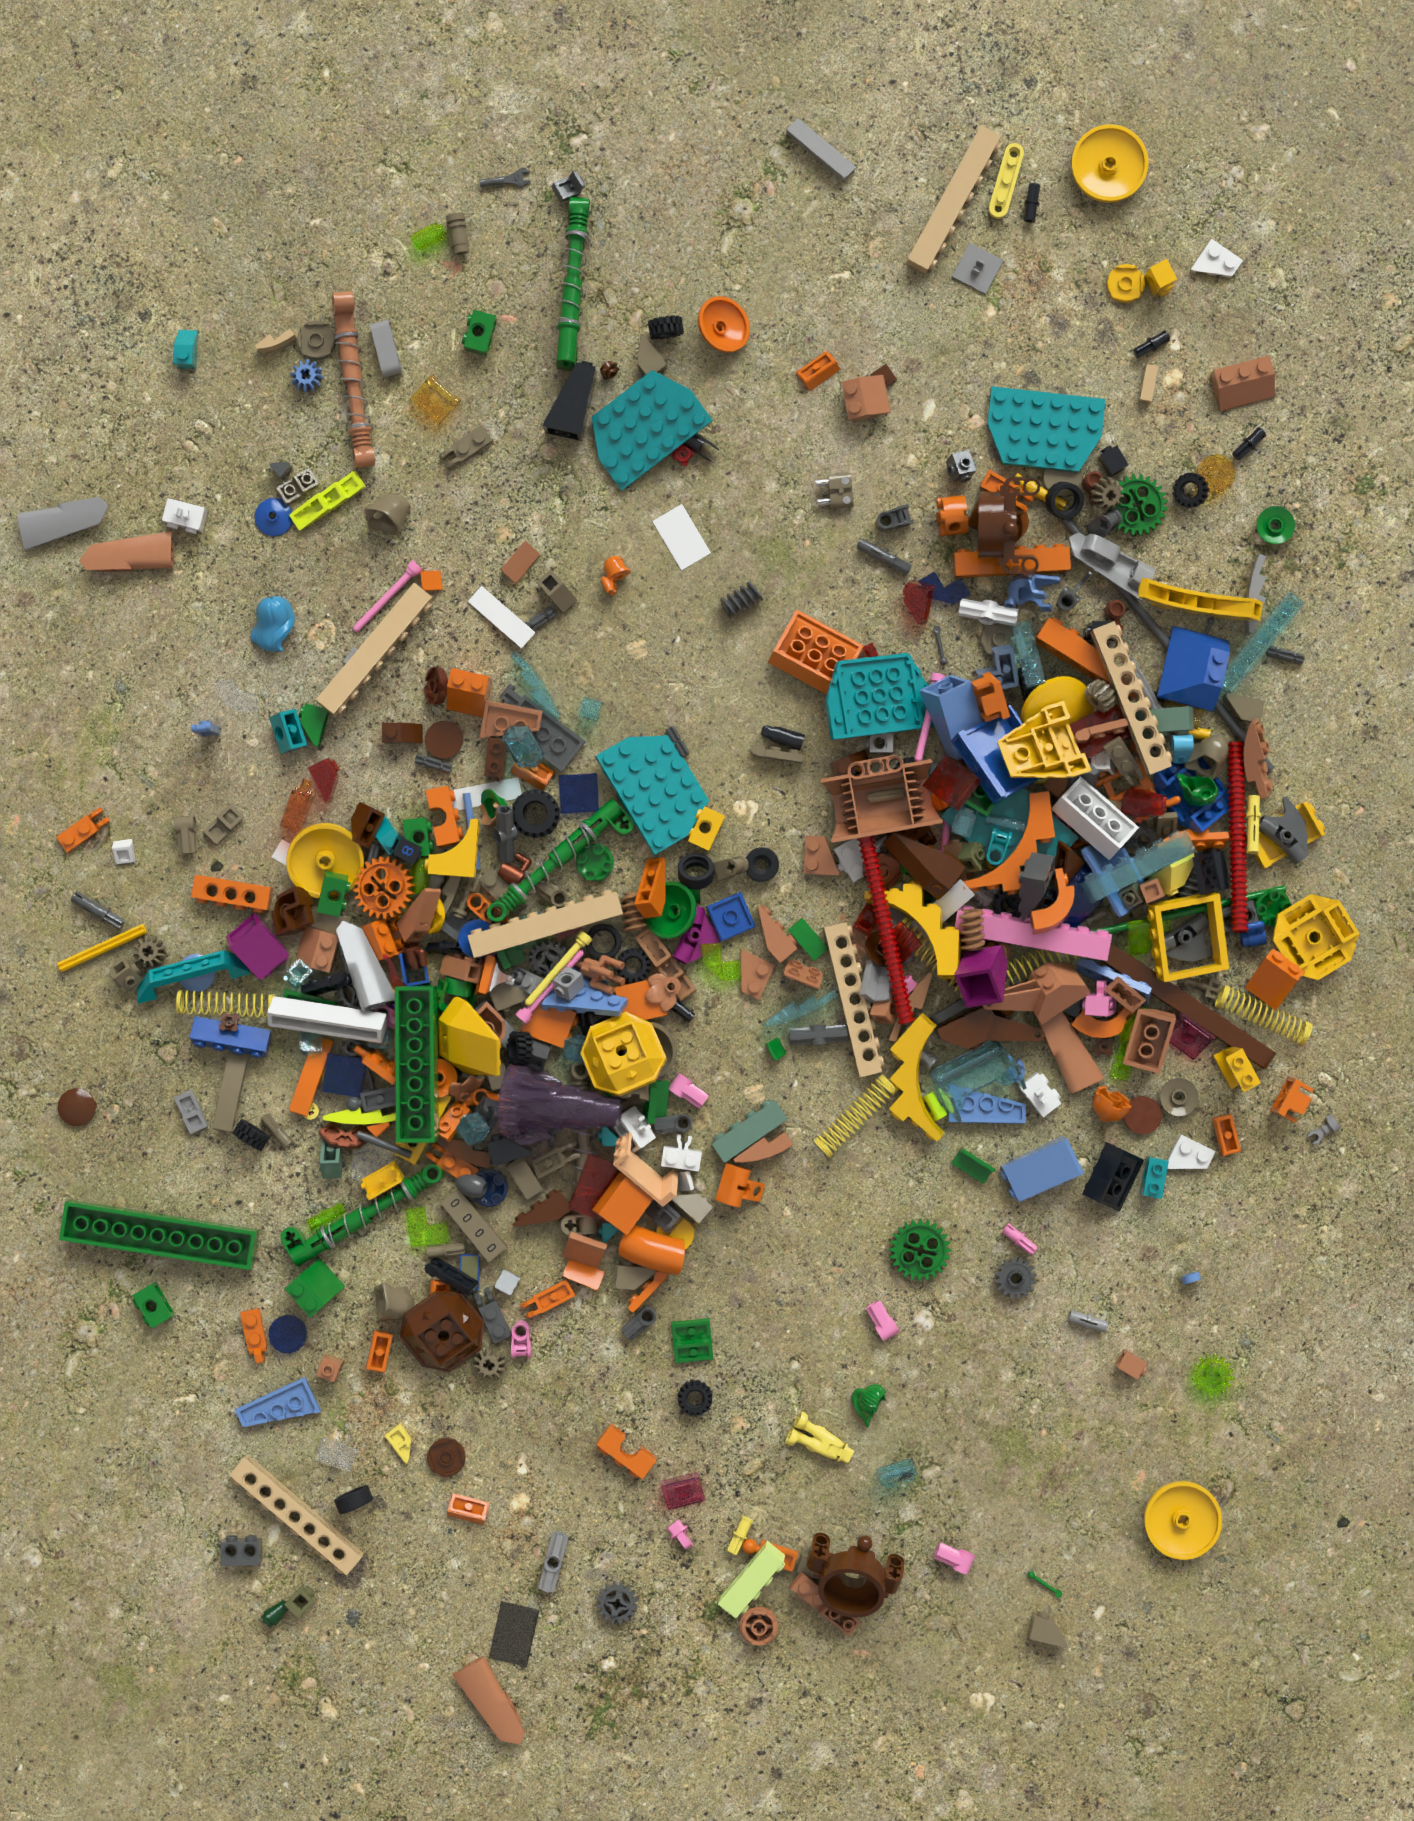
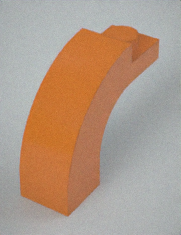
M1063 868L1055 869L1053 874L1057 893L1055 903L1048 908L1034 910L1030 913L1033 935L1055 929L1066 919L1071 910L1074 900V885L1066 886L1068 885L1067 874L1063 873Z
M1122 1006L1111 1019L1099 1021L1091 1015H1085V1011L1081 1009L1077 1018L1074 1017L1071 1020L1070 1025L1084 1035L1095 1038H1107L1120 1034L1127 1029L1131 1023L1126 1020V1017L1130 1018L1134 1013H1131Z

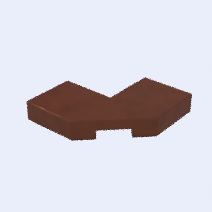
M331 1122L318 1131L319 1135L330 1147L359 1149L368 1143L356 1138L358 1131L371 1135L362 1124L345 1133L336 1122Z

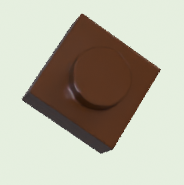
M887 364L870 374V376L884 375L886 388L897 380Z

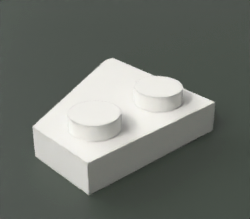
M1211 239L1190 271L1192 273L1202 272L1207 273V275H1221L1222 277L1231 278L1243 260Z
M1179 1134L1167 1159L1169 1161L1168 1169H1207L1216 1151Z

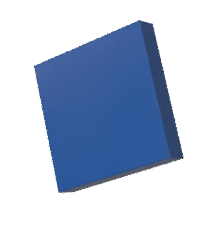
M741 892L705 907L720 942L756 927Z

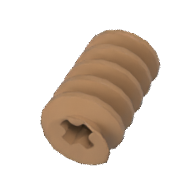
M637 892L623 893L625 896L620 898V901L626 904L621 906V909L627 910V912L623 913L622 917L628 918L623 921V924L629 925V927L624 929V932L644 930L642 927L646 926L647 923L641 921L644 917L634 905Z
M962 910L964 914L960 915L959 918L964 919L965 922L960 923L959 926L965 927V929L960 931V934H964L966 937L961 938L960 941L966 942V945L961 946V949L969 951L984 949V947H981L985 945V941L982 939L985 934L981 932L984 930V925L980 924L984 921V918L981 917L983 910Z

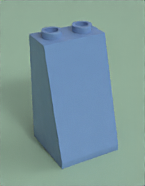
M949 675L919 691L947 756L960 760L962 757L951 740L958 732L962 730L967 731L982 723V718L971 681Z
M1064 1136L1001 1165L1002 1171H1000L1003 1181H1008L1011 1187L1008 1191L1012 1199L1016 1198L1018 1202L1084 1174L1068 1139Z

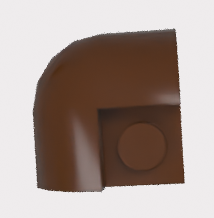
M295 886L277 896L274 910H271L276 936L299 933L306 930L305 927L315 923L311 907L315 904L305 889Z

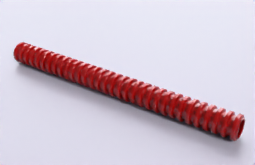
M1242 742L1228 743L1229 755L1227 756V759H1229L1227 765H1229L1227 776L1229 777L1228 783H1230L1228 785V789H1230L1228 791L1230 795L1228 797L1230 801L1228 803L1230 807L1228 809V812H1230L1228 817L1230 818L1229 824H1231L1229 830H1231L1229 836H1231L1229 842H1231L1229 848H1231L1229 859L1231 860L1230 866H1232L1230 868V872H1232L1230 874L1232 878L1230 880L1232 884L1230 886L1232 890L1230 892L1232 896L1230 900L1233 903L1231 904L1233 908L1231 910L1233 914L1231 916V919H1233L1231 931L1235 933L1249 931L1247 927L1249 922L1246 920L1248 919L1246 915L1248 913L1246 909L1248 907L1246 903L1248 901L1246 897L1248 895V892H1246L1248 886H1246V883L1248 882L1245 879L1247 877L1245 873L1247 871V868H1245L1247 862H1245L1247 856H1245L1247 845L1245 844L1246 838H1244L1246 836V832H1244L1246 830V826H1244L1246 824V820H1244L1246 818V814H1244L1246 812L1244 808L1246 803L1244 802L1245 796H1243L1245 794L1243 790L1245 788L1243 784L1245 782L1243 778L1245 776V773H1243L1245 767H1243L1244 761L1242 760L1244 759V755H1242L1244 753V749H1242L1244 743Z
M874 836L857 839L860 842L858 846L861 847L860 853L863 855L861 859L864 860L862 864L865 865V876L868 878L866 882H869V894L872 895L870 900H873V912L876 913L874 918H877L875 922L878 924L877 930L880 931L878 933L881 936L879 940L882 941L881 947L884 949L882 953H885L883 958L886 959L885 965L888 967L886 971H889L887 976L890 977V988L893 989L891 993L894 994V1006L897 1007L895 1011L898 1012V1024L911 1023L915 1021V1018L912 1017L914 1013L911 1012L912 1006L909 1004L911 1000H908L910 995L907 994V982H904L906 977L903 976V965L900 964L902 960L899 959V947L896 946L898 942L895 941L896 935L893 933L895 929L892 928L894 924L891 923V920L893 919L892 917L890 918L891 912L888 910L890 906H887V894L884 892L886 888H883L885 884L882 882L883 876L880 875L882 870H879L881 866L880 864L878 865L879 858L877 859L876 857L878 855L875 852L877 848L874 847L875 841L872 839Z

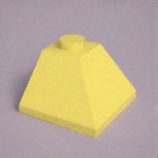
M1194 853L1168 865L1149 877V879L1157 877L1164 895H1168V897L1179 893L1178 888L1185 884L1194 866L1192 858L1195 857Z

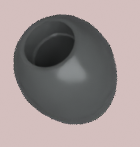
M466 1174L456 1179L455 1185L457 1189L468 1197L480 1198L487 1191V1182L478 1175Z

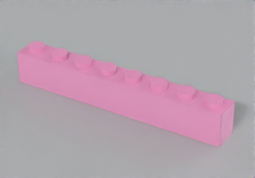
M964 905L963 908L958 909L955 923L956 930L962 931L965 929V927L959 926L960 923L965 922L964 919L959 918L960 915L964 914L962 910L974 909V907ZM982 909L983 914L981 917L984 918V921L980 924L984 925V930L981 931L985 934L983 939L1108 961L1112 934H1108L1109 932L1106 930L1098 929L1095 932L1090 931L1088 927L1078 926V928L1070 927V924L1061 923L1051 931L1033 935L1030 917H1027L1025 921H1021V916L1020 918L1012 917V914L1001 912L1000 915L993 913L992 910Z

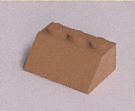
M1270 355L1215 369L1210 374L1219 411L1275 397V373Z
M1138 1009L1122 1064L1160 1074L1175 1025V1014L1157 1009Z

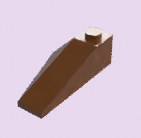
M892 832L883 841V845L921 887L938 900L952 888L966 868V864L953 854L935 850L934 846L929 844L925 846L918 843L915 838L900 832Z

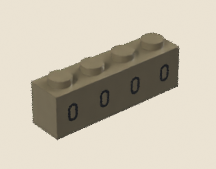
M458 1189L440 1202L442 1205L440 1207L446 1216L450 1215L454 1219V1226L459 1231L463 1230L467 1235L465 1236L466 1241L471 1246H476L479 1250L477 1254L483 1261L487 1260L490 1262L508 1247L469 1197Z

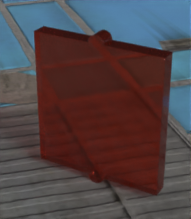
M903 921L893 928L895 929L893 933L896 935L895 941L898 942L896 946L899 947V959L902 960L900 964L923 945L914 935V931H911Z

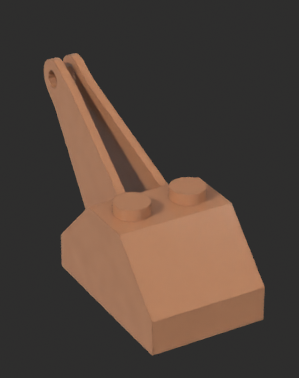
M1047 962L1033 971L1027 982L1005 988L1003 1002L982 1006L986 1010L1033 1011L1040 1023L1044 1024L1091 992L1071 963Z

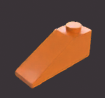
M664 857L647 859L634 902L635 907L644 918L660 917L665 904Z

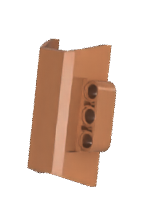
M885 756L851 763L848 767V774L820 779L821 784L830 791L833 797L836 827L831 843L942 824V819L932 805L927 780L932 759L904 764L900 756ZM893 760L900 762V767L896 770L890 768V762ZM873 764L881 765V770L878 773H873L870 770ZM860 767L862 769L861 775L853 776L851 774L852 769ZM899 787L904 788V798L868 803L867 793Z

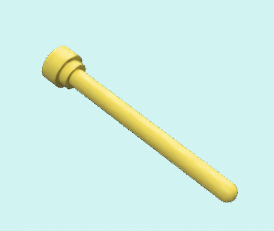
M582 930L576 935L577 938L574 945L525 1000L527 1006H531L581 947L588 946L593 939Z

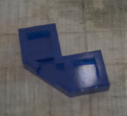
M934 571L918 581L928 599L954 605L961 601L962 598L964 599L970 595L961 578L944 587Z

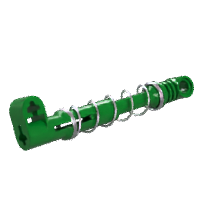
M570 197L569 226L565 231L564 237L570 243L569 248L563 249L569 252L568 265L562 266L567 269V277L560 283L563 285L562 300H559L562 304L561 315L557 318L559 319L557 321L559 338L556 358L558 370L572 371L578 360L577 336L582 325L579 322V316L583 312L580 302L584 297L582 282L586 278L585 274L581 271V266L587 262L582 249L586 248L589 243L587 222L590 198ZM587 241L586 246L583 247V242ZM583 255L585 257V262L581 265V259ZM580 272L584 276L583 280L580 279Z
M611 798L590 818L581 821L579 827L569 836L566 835V839L556 848L552 847V851L548 854L549 859L546 862L539 859L541 866L532 874L525 871L528 878L520 885L510 884L506 891L507 894L504 893L503 897H499L500 900L497 899L488 907L486 913L488 920L492 923L502 922L510 914L509 911L513 912V908H517L516 905L519 906L529 901L527 894L534 896L536 894L535 886L540 881L548 884L549 873L553 870L562 872L563 866L570 860H575L576 855L582 849L589 848L591 841L596 842L599 834L608 826L619 836L629 835L634 827L631 817ZM622 814V820L614 825L612 822ZM597 821H600L595 828L590 829ZM626 822L628 824L627 827L621 829V823L624 824ZM585 835L579 842H576L580 836ZM547 876L548 882L542 881ZM531 889L534 890V894H530L528 892ZM492 909H500L502 915L499 918L493 917L491 915Z
M437 1164L427 1165L424 1169L420 1170L421 1173L417 1172L416 1175H412V1178L404 1177L400 1186L395 1185L398 1189L392 1192V1188H390L391 1193L386 1196L380 1194L383 1198L378 1201L375 1197V1203L370 1206L361 1203L359 1208L351 1213L345 1212L344 1217L336 1222L330 1221L326 1228L322 1226L311 1237L306 1239L299 1228L288 1227L282 1231L281 1241L295 1265L300 1266L326 1249L331 1250L335 1248L336 1243L346 1237L351 1238L350 1235L361 1228L366 1229V1225L372 1222V1217L377 1216L382 1220L380 1212L390 1206L397 1210L396 1203L405 1197L413 1201L417 1198L420 1191H424V1188L428 1189V1186L431 1187L442 1181L444 1170ZM433 1168L438 1171V1176L435 1179H431L429 1176V1172ZM339 1229L342 1230V1231L338 1232L337 1234H335V1235H333V1236L331 1235L332 1233H334L335 1231H337V1230H339ZM290 1233H295L294 1240H289ZM322 1239H325V1241H323L322 1243L318 1244L317 1246H314L315 1243L319 1242ZM298 1240H301V1241H302L300 1244H298V1245H296L295 1247L291 1248L290 1245H292L293 1243H295L294 1241H298Z

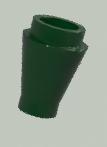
M284 1599L263 1611L264 1614L261 1618L270 1628L276 1626L289 1610L284 1605L286 1602Z

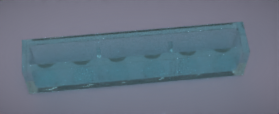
M1291 591L1281 598L1227 665L1222 687L1225 693H1232L1305 604Z
M1177 830L1168 835L1169 839L1163 841L1161 838L1151 843L1153 847L1149 849L1143 847L1135 851V856L1130 858L1127 855L1119 859V864L1112 866L1110 863L1102 867V872L1097 875L1095 872L1084 876L1085 881L1080 884L1090 904L1196 852L1187 831L1185 830L1180 833Z

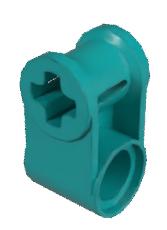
M994 827L986 854L989 864L996 866L1002 863L1012 837V832H1002ZM991 852H999L1001 858L998 862L990 860Z

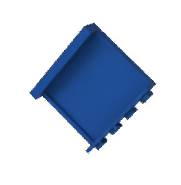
M1011 705L1007 706L1010 714L1009 718L1002 719L999 717L988 722L984 721L967 731L962 730L958 732L951 740L993 804L1041 779L1010 778L997 741L1023 724Z

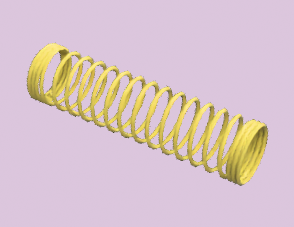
M1224 985L1217 996L1215 1007L1221 1009L1228 998L1230 990H1232V996L1225 1007V1011H1227L1233 996L1238 992V997L1230 1013L1234 1012L1239 998L1244 995L1236 1016H1239L1245 1000L1249 997V1003L1242 1014V1019L1245 1018L1251 1002L1255 1000L1254 1007L1247 1021H1250L1257 1004L1261 1002L1260 1009L1253 1020V1024H1255L1261 1009L1266 1005V1011L1259 1022L1260 1027L1264 1022L1267 1011L1271 1007H1268L1266 1003L1262 1005V1001L1257 1002L1256 998L1251 1000L1250 995L1245 997V993L1240 994L1239 990L1234 992L1233 988ZM1273 1008L1271 1014L1269 1015L1265 1023L1264 1029H1267L1272 1019L1273 1013L1276 1011ZM1278 1008L1277 1016L1270 1027V1032L1273 1031L1279 1015L1283 1012V1018L1278 1024L1275 1033H1279L1284 1018L1289 1015V1019L1281 1033V1037H1283L1288 1029L1290 1020L1294 1017V1023L1288 1032L1287 1039L1291 1037L1296 1022L1300 1020V1025L1292 1041L1294 1042L1297 1039V1044L1303 1046L1310 1037L1313 1024L1307 1021L1302 1022L1301 1018L1296 1020V1016L1291 1017L1290 1013L1285 1015V1012H1279Z
M882 1074L879 1075V1080L875 1079L881 1090L874 1084H871V1087L878 1096L869 1088H866L873 1099L862 1092L867 1102L860 1097L857 1098L864 1108L856 1101H853L861 1114L851 1105L848 1107L856 1117L847 1110H844V1112L851 1121L840 1114V1117L848 1127L835 1118L836 1122L845 1132L834 1123H831L839 1135L829 1127L826 1128L834 1139L822 1131L831 1145L821 1136L813 1140L829 1158H831L833 1153L828 1146L837 1151L831 1140L839 1147H842L834 1135L846 1143L845 1138L840 1132L850 1138V1135L845 1128L855 1134V1131L848 1122L859 1130V1126L851 1117L861 1125H864V1123L857 1114L868 1121V1118L861 1109L873 1117L864 1103L874 1112H877L868 1099L879 1108H881V1105L874 1096L884 1104H886V1101L878 1091L890 1099V1096L881 1085L892 1095L898 1092Z

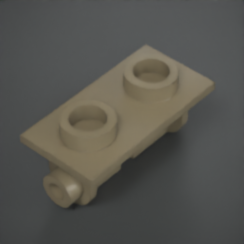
M1144 901L1130 911L1129 915L1126 914L1116 921L1115 925L1146 918L1148 915V905ZM1139 927L1118 933L1125 939Z

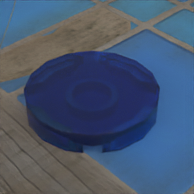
M286 1314L278 1317L269 1328L268 1337L270 1344L281 1353L290 1354L296 1352L304 1345L307 1339L305 1323L295 1315Z

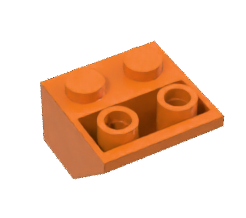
M397 914L395 918L390 916L389 919H381L360 927L363 929L379 962L403 953L402 946L410 943L404 942L396 925L401 918L400 914Z

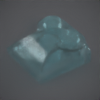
M912 1457L876 1469L881 1486L886 1488L894 1487L901 1481H913L918 1474Z

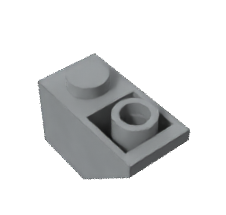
M515 965L511 973L512 978L515 979L513 986L529 994L544 979Z

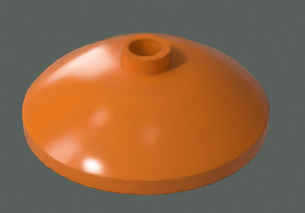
M716 296L710 298L701 306L698 313V327L702 337L712 348L730 353L739 350L746 344L750 334V324L745 311L737 302L727 297Z

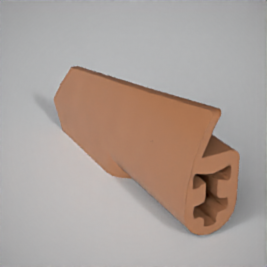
M168 531L91 544L79 562L86 570H96L99 572L134 571V569L174 568L172 532Z
M1063 1011L1044 1024H1041L1038 1020L1040 1029L1045 1033L1044 1039L1053 1058L1055 1057L1070 1093L1077 1092L1104 1079Z
M485 1656L464 1665L461 1670L452 1674L498 1739L504 1742L521 1744L525 1731L521 1725L520 1716L507 1692L502 1690Z

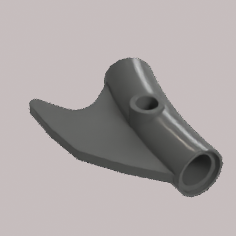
M1090 571L1073 590L1066 586L1059 594L1058 604L1061 609L1071 610L1080 601L1081 598L1076 592L1091 576L1092 573Z
M1287 797L1282 798L1284 814L1280 817L1263 815L1259 820V832L1273 841L1296 865L1309 856L1306 824L1296 807Z
M1197 913L1176 929L1164 934L1166 955L1188 962L1212 956V947L1204 944V935L1209 926V920L1202 913Z

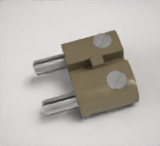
M851 473L828 475V479L815 480V483H819L815 484L816 487H829V498L817 499V502H823L817 503L818 506L830 505L831 509L854 507Z

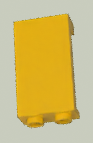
M1305 801L1295 806L1306 824L1307 844L1324 836L1325 827L1315 817L1316 811L1313 805ZM1259 832V853L1253 855L1260 868L1265 869L1287 855L1273 841Z
M1228 1046L1212 1055L1230 1089L1240 1086L1242 1091L1245 1092L1261 1083L1243 1048Z

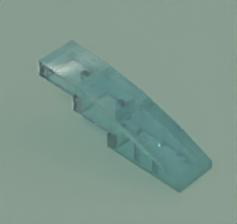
M514 651L510 657L524 669L519 675L533 687L529 694L559 720L561 716L544 683L532 667Z
M832 989L819 1000L812 995L799 1006L792 1001L763 1023V1025L770 1027L805 1016L837 997L838 994Z

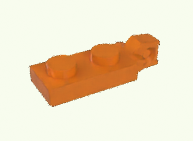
M256 1308L242 1311L240 1316L249 1354H254L256 1364L264 1362V1351H267L268 1344L261 1310Z

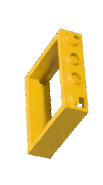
M1219 893L1196 894L1148 904L1147 918L1150 921L1151 927L1149 929V936L1153 943L1151 953L1155 959L1154 971L1158 980L1168 982L1229 969ZM1206 903L1214 964L1169 973L1161 911Z

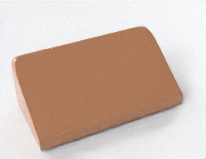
M524 541L501 568V572L517 583L540 556V553Z

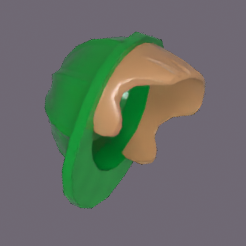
M486 789L481 794V805L479 808L483 813L481 823L484 826H496L495 810L501 805L508 806L506 800L497 796L491 789Z

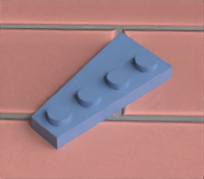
M1080 958L1077 964V972L1096 982L1108 980V985L1119 976L1146 999L1141 1006L1147 1008L1152 988L1147 983L1132 980L1126 974L1120 975L1107 966L1101 967L1091 959Z
M584 986L571 1001L557 996L553 989L546 996L541 1007L542 1010L557 1008L558 1011L566 1012L569 1009L577 1010V1013L584 1014L585 1012L592 1011L595 1015L619 1017L628 1005V1000L624 997L610 995Z
M948 1084V1123H1026V1104Z
M306 1376L235 1409L242 1427L322 1411Z

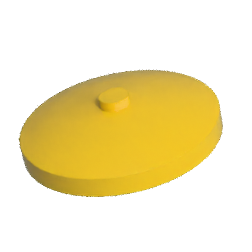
M1113 124L1097 126L1085 133L1076 144L1071 158L1072 175L1079 189L1088 197L1106 203L1119 202L1132 196L1145 180L1149 165L1147 150L1142 140L1131 130Z
M1068 676L1055 677L1041 683L1029 694L1022 707L1020 720L1022 723H1025L1027 719L1039 713L1045 706L1064 701L1070 715L1069 726L1074 736L1077 731L1089 726L1093 718L1094 707L1087 702L1088 699L1084 696L1086 685L1083 682Z
M319 823L306 827L294 837L288 848L286 866L295 886L305 889L310 896L319 898L325 871L348 875V882H351V890L356 885L353 882L359 881L356 874H362L360 867H364V855L361 845L352 841V833L336 824ZM337 891L329 893L334 898L340 895Z
M1174 1481L1160 1487L1150 1497L1144 1512V1527L1149 1540L1161 1553L1174 1559L1187 1560L1199 1557L1213 1547L1221 1532L1222 1514L1216 1499L1207 1489L1190 1481Z

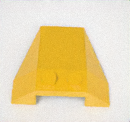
M1064 701L1045 706L1039 713L1030 717L1021 726L1016 727L997 741L1010 778H1073L1091 772L1085 753H1080L1069 726L1070 715Z

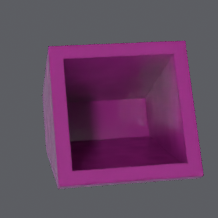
M256 912L226 936L229 948L259 980L270 976L273 969L278 965H283L288 960V956H290L284 945Z
M1002 945L987 947L981 950L965 951L954 976L966 1008L1003 1002L1007 959Z

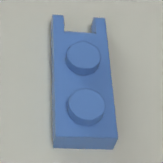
M200 721L199 725H191V731L197 735H220V727L214 725L213 722Z

